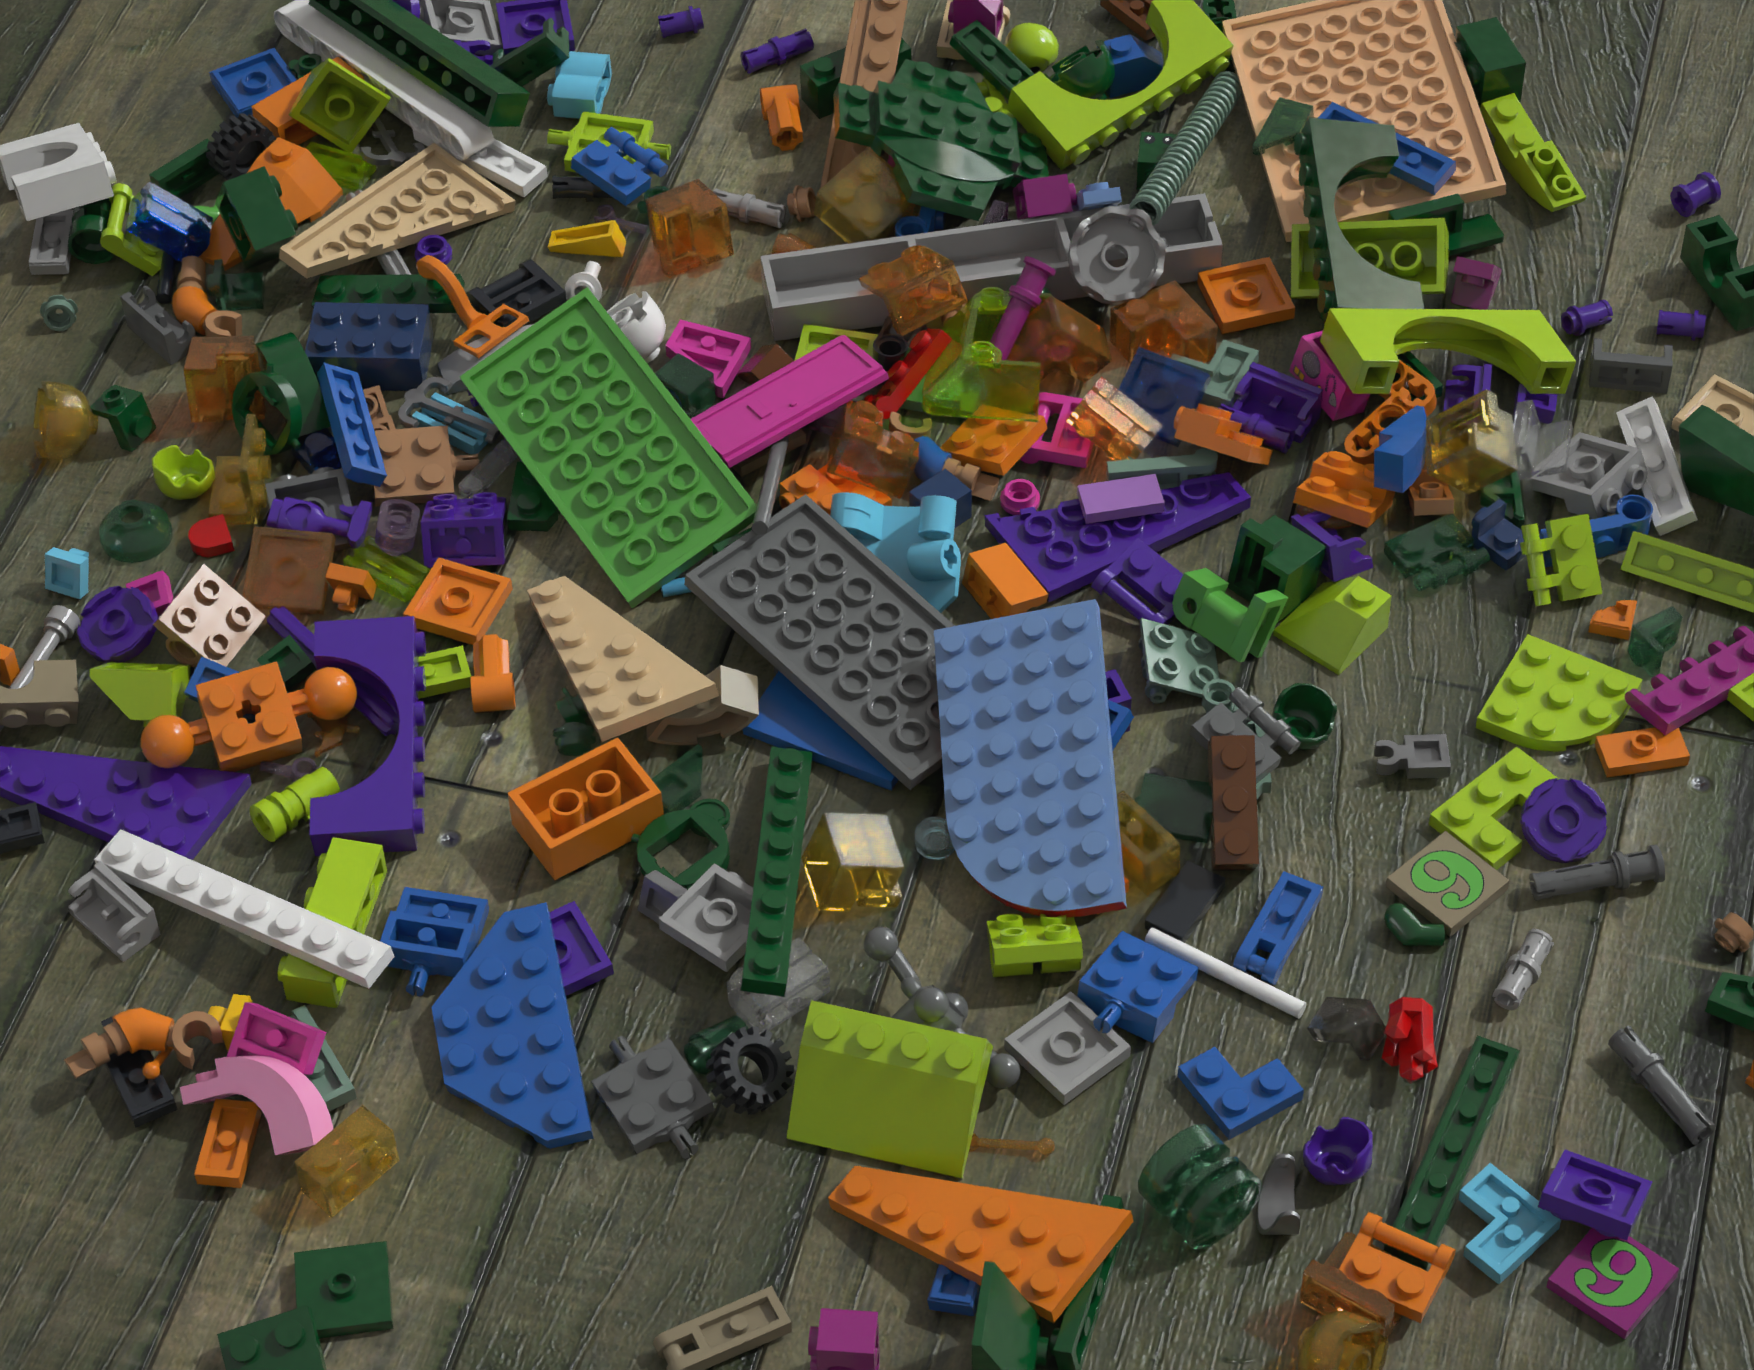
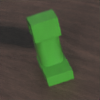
M1203 568L1185 572L1172 602L1176 618L1189 629L1191 628L1227 652L1229 656L1238 662H1244L1248 652L1257 658L1262 657L1288 597L1276 589L1254 594L1247 608L1225 593L1229 583L1209 569ZM1187 602H1190L1194 613L1188 609Z

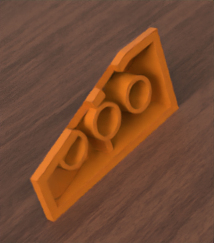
M279 137L256 158L248 172L265 166L269 176L274 175L277 178L282 190V196L279 198L285 210L290 209L297 224L305 219H308L310 222L318 219L343 195L342 188L308 149ZM220 214L195 251V256L226 271L242 262V259Z

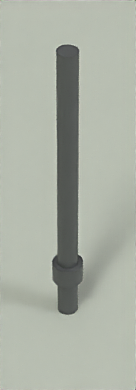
M790 435L771 445L752 523V531L755 534L763 535L768 531Z

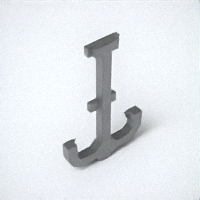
M378 117L372 124L375 130L372 131V135L374 138H380L388 155H374L371 153V147H360V155L365 162L372 165L399 167L424 150L425 147L422 142L413 143L412 145L415 146L414 150L416 152L404 153L398 151L391 137H395L394 130H386Z
M431 377L424 380L417 389H411L405 393V402L398 411L399 421L404 427H418V420L409 417L408 414L413 409L422 407L445 416L446 418L443 420L445 424L451 425L454 421L486 433L485 441L492 444L501 434L495 425L462 412V407L456 405L454 408H451L425 397L432 388H440L444 394L448 392L452 387V383L447 379Z

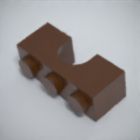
M1211 736L1208 742L1209 786H1211L1212 826L1210 828L1212 871L1255 870L1259 864L1255 736Z

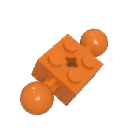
M277 661L196 685L197 699L203 715L202 719L187 723L182 718L174 715L158 716L152 719L143 729L140 741L141 749L149 762L161 768H175L182 765L190 758L195 746L209 742L212 743L220 771L237 772L302 752V737L295 717L311 712L320 719L337 720L347 715L356 702V685L351 676L345 671L335 667H325L309 676L304 689L287 693ZM243 715H255L256 722L248 724Z

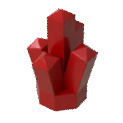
M1401 997L1389 1004L1388 1023L1384 1031L1386 1041L1381 1059L1391 1067L1399 1065V1075L1411 1084L1422 1078L1423 1073L1427 1074L1438 1067L1434 1049L1433 1006L1423 998Z

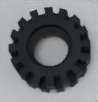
M242 113L239 114L238 118L233 115L229 117L228 125L224 121L219 125L222 129L219 133L215 130L211 136L215 140L214 142L208 141L207 148L211 151L206 152V158L210 160L208 162L209 165L228 181L246 174L256 158L276 140V137L252 115L249 114L247 116Z
M752 1026L748 1030H746V1027L740 1028L720 1042L710 1053L712 1058L707 1061L706 1069L713 1071L706 1078L708 1083L716 1082L717 1087L711 1090L715 1097L721 1093L725 1096L721 1104L726 1108L735 1103V1113L742 1114L747 1110L748 1115H753L759 1111L762 1112L781 1099L787 1093L786 1090L792 1085L793 1079L788 1077L794 1073V1065H786V1062L792 1058L790 1051L782 1053L779 1048L785 1043L780 1038L772 1042L770 1039L773 1033L767 1029L759 1035V1027ZM740 1056L748 1057L757 1064L763 1079L761 1085H754L742 1076L738 1067V1058Z

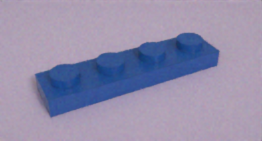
M1334 102L1318 117L1319 119L1378 124ZM1396 133L1399 157L1389 173L1435 195L1456 172V161Z
M323 363L317 372V377L344 477L357 483H366L380 487L387 474L359 374L355 371Z

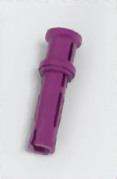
M1025 256L1023 260L1025 266L1016 285H1011L1008 290L1010 292L1008 296L1011 299L982 358L978 362L984 367L988 366V369L997 373L1002 372V367L1031 308L1036 309L1040 305L1042 300L1039 297L1048 278L1054 277L1056 270L1051 266L1029 256Z

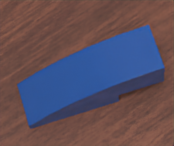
M1416 405L1379 433V447L1374 450V487L1403 493L1421 474L1426 457V413L1423 406Z

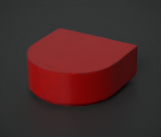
M223 514L200 520L189 530L188 537L191 549L199 556L213 557L234 551L233 542Z

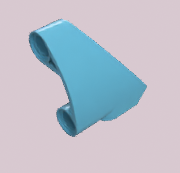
M841 492L832 495L830 516L935 609L942 613L958 597L961 554L956 542H954L956 500L945 496H925L921 498L920 507L884 506L857 493Z

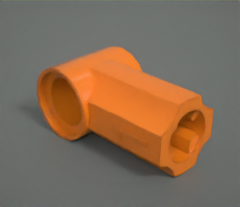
M790 84L760 88L763 120L768 121L772 145L778 146L782 151L794 150L799 143L803 142L797 85Z
M497 634L482 635L478 642L473 643L474 676H471L474 713L515 710V689L513 673H510L508 640L501 639Z

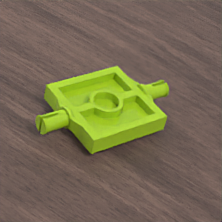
M582 112L579 123L570 132L550 128L547 135L548 144L568 146L564 158L565 171L576 172L571 168L572 157L595 140H598L607 147L611 145V143L604 139V134L610 127L615 128L620 133L623 131L627 132L635 138L636 144L645 150L648 148L652 149L660 155V159L669 160L671 154L670 144L650 142L654 133L653 121ZM626 155V156L623 157L624 159H626V160H627L628 162H630L631 164H633L634 162H636L634 159H632V158L629 157L628 155Z

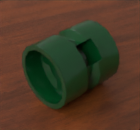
M109 198L74 208L68 237V249L78 260L85 263L100 264L111 260L115 255L103 248L100 243L102 231L107 228L111 208Z

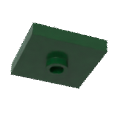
M387 1241L294 1252L296 1306L300 1308L308 1305L311 1308L319 1338L393 1329Z

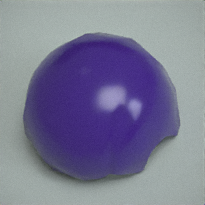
M1341 1117L1337 1126L1333 1129L1327 1130L1322 1128L1321 1125L1318 1126L1311 1139L1303 1147L1304 1166L1317 1181L1325 1185H1345L1359 1180L1366 1175L1372 1164V1131L1364 1122L1350 1117Z

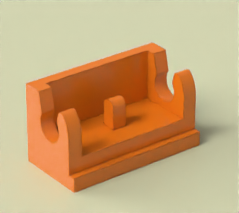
M1007 543L968 554L962 584L991 619L1026 613L1030 608L1038 607L1047 602L1049 594Z

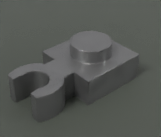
M1446 734L1404 735L1403 745H1398L1390 740L1375 742L1374 756L1388 757V759H1378L1377 774L1391 775L1399 769H1406L1407 779L1450 777L1451 763Z

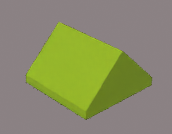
M328 58L312 69L289 112V116L351 154L389 103L391 97Z

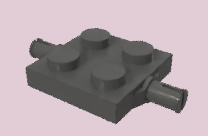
M624 1036L617 1037L619 1045L615 1039L612 1040L609 1048L613 1051L620 1064L592 1080L595 1092L635 1153L638 1154L656 1143L672 1140L682 1158H690L688 1149L692 1155H695L699 1147L695 1144L687 1130L695 1121L715 1111L711 1098L671 1039L667 1038L648 1050L637 1054L634 1053Z

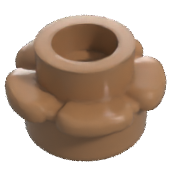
M796 185L793 193L788 194L787 205L790 215H796L799 222H803L804 218L816 215L817 202L814 190L811 187L803 188Z
M1730 912L1723 920L1720 918L1715 920L1714 925L1718 929L1714 937L1725 950L1734 953L1737 949L1740 952H1746L1750 948L1749 943L1754 939V931L1743 918Z

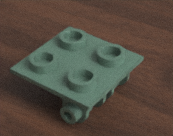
M1143 618L1139 620L1141 638L1138 643L1143 653L1141 666L1143 668V677L1147 679L1145 695L1153 703L1164 702L1167 698L1166 696L1172 690L1202 697L1204 686L1209 681L1219 679L1215 645L1196 632Z

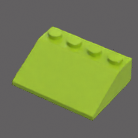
M811 1000L800 1044L787 1139L963 1179L993 1045L987 1039Z

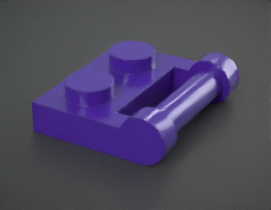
M1137 538L1108 568L1104 569L1096 577L1091 587L1100 595L1107 594L1138 620L1143 618L1168 625L1176 617L1173 612L1172 602L1183 574ZM1121 579L1158 609L1159 612L1155 613L1116 581Z

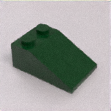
M985 1261L972 1339V1370H1037V1365L1046 1366L1049 1338L1041 1337V1317L995 1262Z

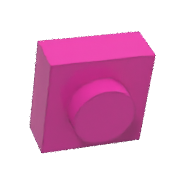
M163 570L126 584V588H138L153 602L158 617L173 601L170 580Z

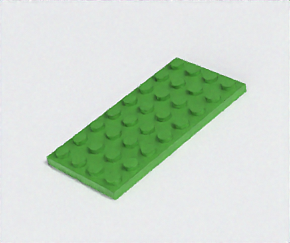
M588 287L460 376L463 384L631 608L637 606L662 588L663 585L669 583L713 551L714 544L738 534L753 523L757 504Z

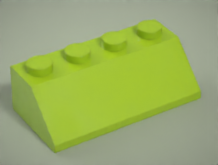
M1445 218L1338 222L1340 230L1348 243L1370 264L1390 275L1420 282L1422 294H1445L1449 249V232ZM1292 224L1291 299H1312L1319 296L1318 281H1315L1313 278L1314 253L1313 249H1310L1308 245L1309 224Z

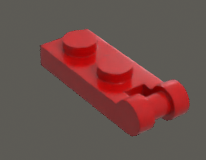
M927 328V330L920 331L909 345L911 350L903 361H897L887 372L889 379L877 395L871 394L864 398L862 402L863 413L872 418L889 419L891 412L899 410L952 341V338L942 329Z

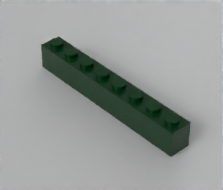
M309 0L308 4L487 127H520L530 92L394 1Z

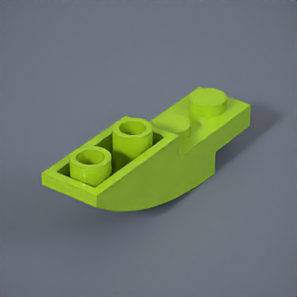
M1515 93L1482 103L1480 107L1482 117L1496 139L1493 146L1495 153L1508 172L1532 199L1551 212L1586 200V195L1553 141H1543Z

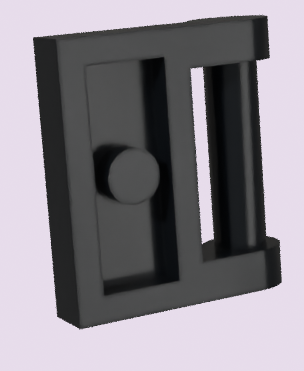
M532 259L520 263L519 269L481 289L475 287L466 293L471 305L477 312L480 311L482 314L489 315L502 304H505L528 316L529 322L567 301L566 291ZM504 314L493 323L500 327H507L518 318L510 314Z

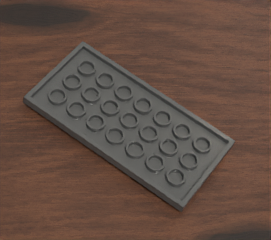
M806 494L772 516L768 531L765 534L758 535L751 530L685 574L684 585L909 790L943 766L934 630L955 625Z

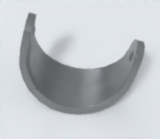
M1290 1154L1275 1156L1262 1179L1256 1203V1225L1259 1233L1262 1235L1299 1234L1300 1215L1295 1212L1294 1199L1295 1159Z

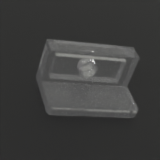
M1533 400L1517 402L1509 446L1520 480L1564 473L1567 470L1573 432L1571 421L1567 420L1541 425Z

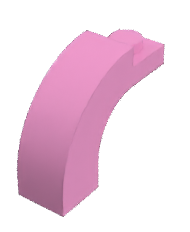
M266 1056L215 1059L217 1070L195 1075L197 1083L180 1087L183 1105L210 1103L215 1101V1098L224 1099L236 1095H243L251 1099L259 1106L267 1119L275 1155L296 1154L336 1143L331 1117L319 1091L298 1069L279 1059Z

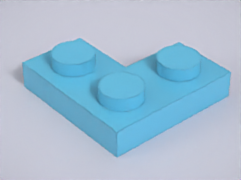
M1491 1163L1460 1190L1458 1200L1489 1224L1465 1246L1463 1256L1497 1284L1504 1281L1560 1228L1561 1219L1555 1217L1549 1211L1538 1208L1539 1201Z

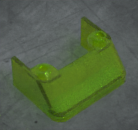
M998 287L983 288L981 292L976 293L941 328L952 340L926 373L922 391V408L925 412L936 416L1038 422L1041 363L1002 360L1001 350L990 342L1011 299L1008 296L1009 291H1003ZM1041 293L1039 297L1042 300L1040 305L1036 309L1031 308L1012 347L1013 350L1049 352L1050 293Z

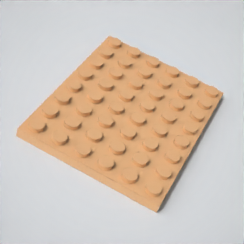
M1315 0L1222 21L1223 33L1234 45L1230 55L1235 73L1238 76L1240 90L1286 242L1292 241V224H1309L1308 217H1305L1303 212L1305 193L1304 186L1299 184V170L1301 166L1299 155H1296L1294 152L1295 137L1298 132L1302 131L1308 118H1318L1332 102L1378 124L1394 125L1396 133L1456 161V172L1435 195L1390 173L1386 178H1368L1344 186L1335 194L1334 206L1337 222L1388 220V213L1391 210L1457 193L1464 201V204L1506 195V183L1461 53L1454 44L1456 39L1442 0Z

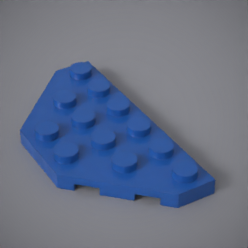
M547 903L504 912L431 1007L444 1084L449 1093L462 1100L465 1098L483 1108V1111L512 1128L517 1127L533 1136L536 1142L549 1149L593 1139Z

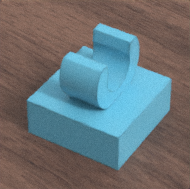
M53 547L45 553V589L77 599L84 597L88 593L89 552L76 548L65 551Z

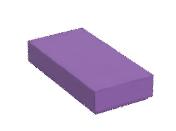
M1156 474L1077 486V496L1086 524L1164 512L1165 502Z

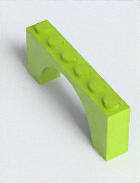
M1193 0L1151 1L1145 22L1152 29L1160 45L1163 69L1148 87L1136 94L1112 100L1085 98L1060 88L1041 71L1011 89L1007 109L1028 133L1034 134L1041 139L1042 144L1046 147L1047 155L1060 170H1063L1072 163L1074 165L1080 164L1090 155L1091 151L1100 145L1102 147L1110 145L1122 131L1127 128H1137L1152 112L1165 110L1182 93H1192L1200 86L1204 79L1211 75L1216 77L1217 74L1227 69L1234 45Z
M1330 308L1320 339L1321 344L1353 394H1389L1399 364L1397 355L1418 349L1450 350L1480 358L1512 375L1530 394H1565L1576 364V360L1540 310Z

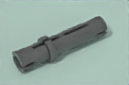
M1626 1026L1625 1029L1621 1028L1612 1035L1608 1045L1632 1071L1630 1073L1632 1079L1637 1084H1643L1693 1145L1698 1144L1699 1141H1705L1714 1132L1715 1124L1710 1121L1681 1085L1670 1075L1663 1066L1665 1063L1663 1058L1658 1053H1652L1631 1026Z

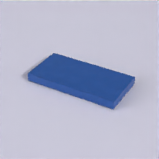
M778 671L758 701L759 715L753 722L743 728V734L779 748H793L800 751L813 752L812 761L892 791L898 779Z

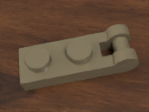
M770 1286L662 1332L654 1339L653 1346L658 1356L666 1359L668 1363L666 1370H705L791 1333L792 1322L773 1287ZM693 1343L696 1350L684 1355L683 1347Z

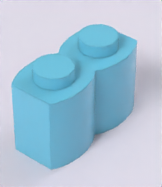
M569 51V58L556 66L555 83L550 84L548 87L547 102L548 105L553 106L554 117L580 119L582 112L601 113L604 97L608 92L612 77L610 54Z

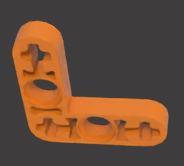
M1399 360L1396 373L1400 374L1401 377L1398 381L1392 383L1389 394H1379L1386 400L1345 438L1346 454L1354 462L1363 465L1374 464V450L1379 447V433L1385 429L1380 426L1384 419L1388 417L1400 418L1416 405L1424 407L1427 418L1436 408L1437 399L1433 384L1401 360ZM1410 393L1418 398L1412 401ZM1425 395L1424 400L1419 399L1420 397ZM1368 445H1370V449L1368 451H1366L1365 449H1360L1358 451L1356 450V447L1358 446L1365 448Z

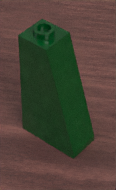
M1701 405L1678 426L1681 473L1686 488L1690 492L1754 516V436L1709 407Z

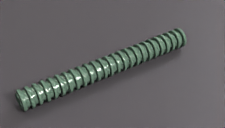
M1225 71L1216 75L1131 202L1130 209L1145 211L1150 216L1153 226L1159 223L1241 97L1242 93L1237 74Z

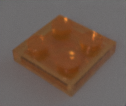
M254 527L242 596L257 609L271 610L274 607H285L289 612L324 615L329 584L325 576L329 564L333 560L336 541L333 533Z

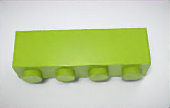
M333 837L327 853L320 855L317 865L318 878L315 886L307 889L304 909L364 934L387 873L383 846ZM291 954L282 956L278 966V980L283 982L287 1000L332 1008L338 1007L348 979Z

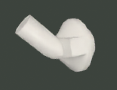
M588 261L584 272L575 273L568 279L565 284L567 300L586 287L590 289L598 301L600 300L602 287L597 277L601 266L598 263Z

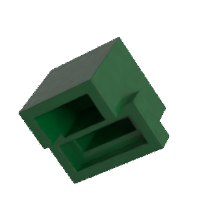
M1273 515L1262 524L1250 518L1240 527L1227 580L1229 583L1227 588L1250 602L1254 594L1274 589L1278 590L1288 597L1278 619L1279 622L1293 612L1315 591L1327 546L1276 515Z

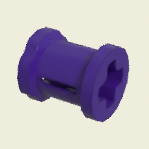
M1701 172L1697 174L1694 181L1686 185L1679 184L1673 187L1670 193L1671 202L1681 216L1689 217L1700 206L1706 203L1710 205L1718 202L1721 198V188L1711 173Z

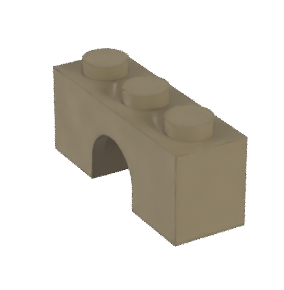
M76 660L34 661L33 679L28 685L18 689H8L0 685V726L18 728L24 725L47 724L52 727H60L66 724H77L79 698Z

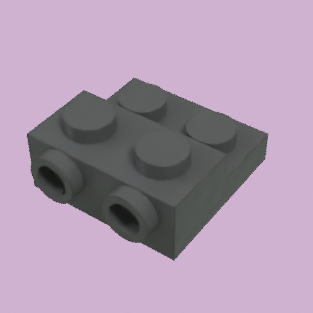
M324 467L315 470L311 475L301 477L283 475L275 478L271 483H265L270 508L274 498L284 500L285 497H290L318 505L327 517L351 522V518L341 514L339 509L340 505L352 506L347 481L342 468L335 470L332 467ZM274 528L281 562L352 548L348 543L347 537L323 532L312 538H298L276 533V528Z

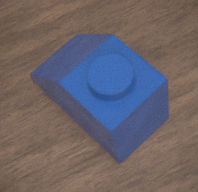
M1131 34L1104 41L1111 53L1115 67L1113 83L1106 90L1109 98L1145 89L1161 73L1163 69L1162 53Z

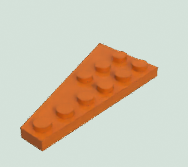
M856 1165L828 1197L831 1209L940 1265L942 1264L947 1269L969 1280H973L980 1286L985 1261L995 1262L1036 1313L1052 1323H1055L1134 1222L1131 1210Z

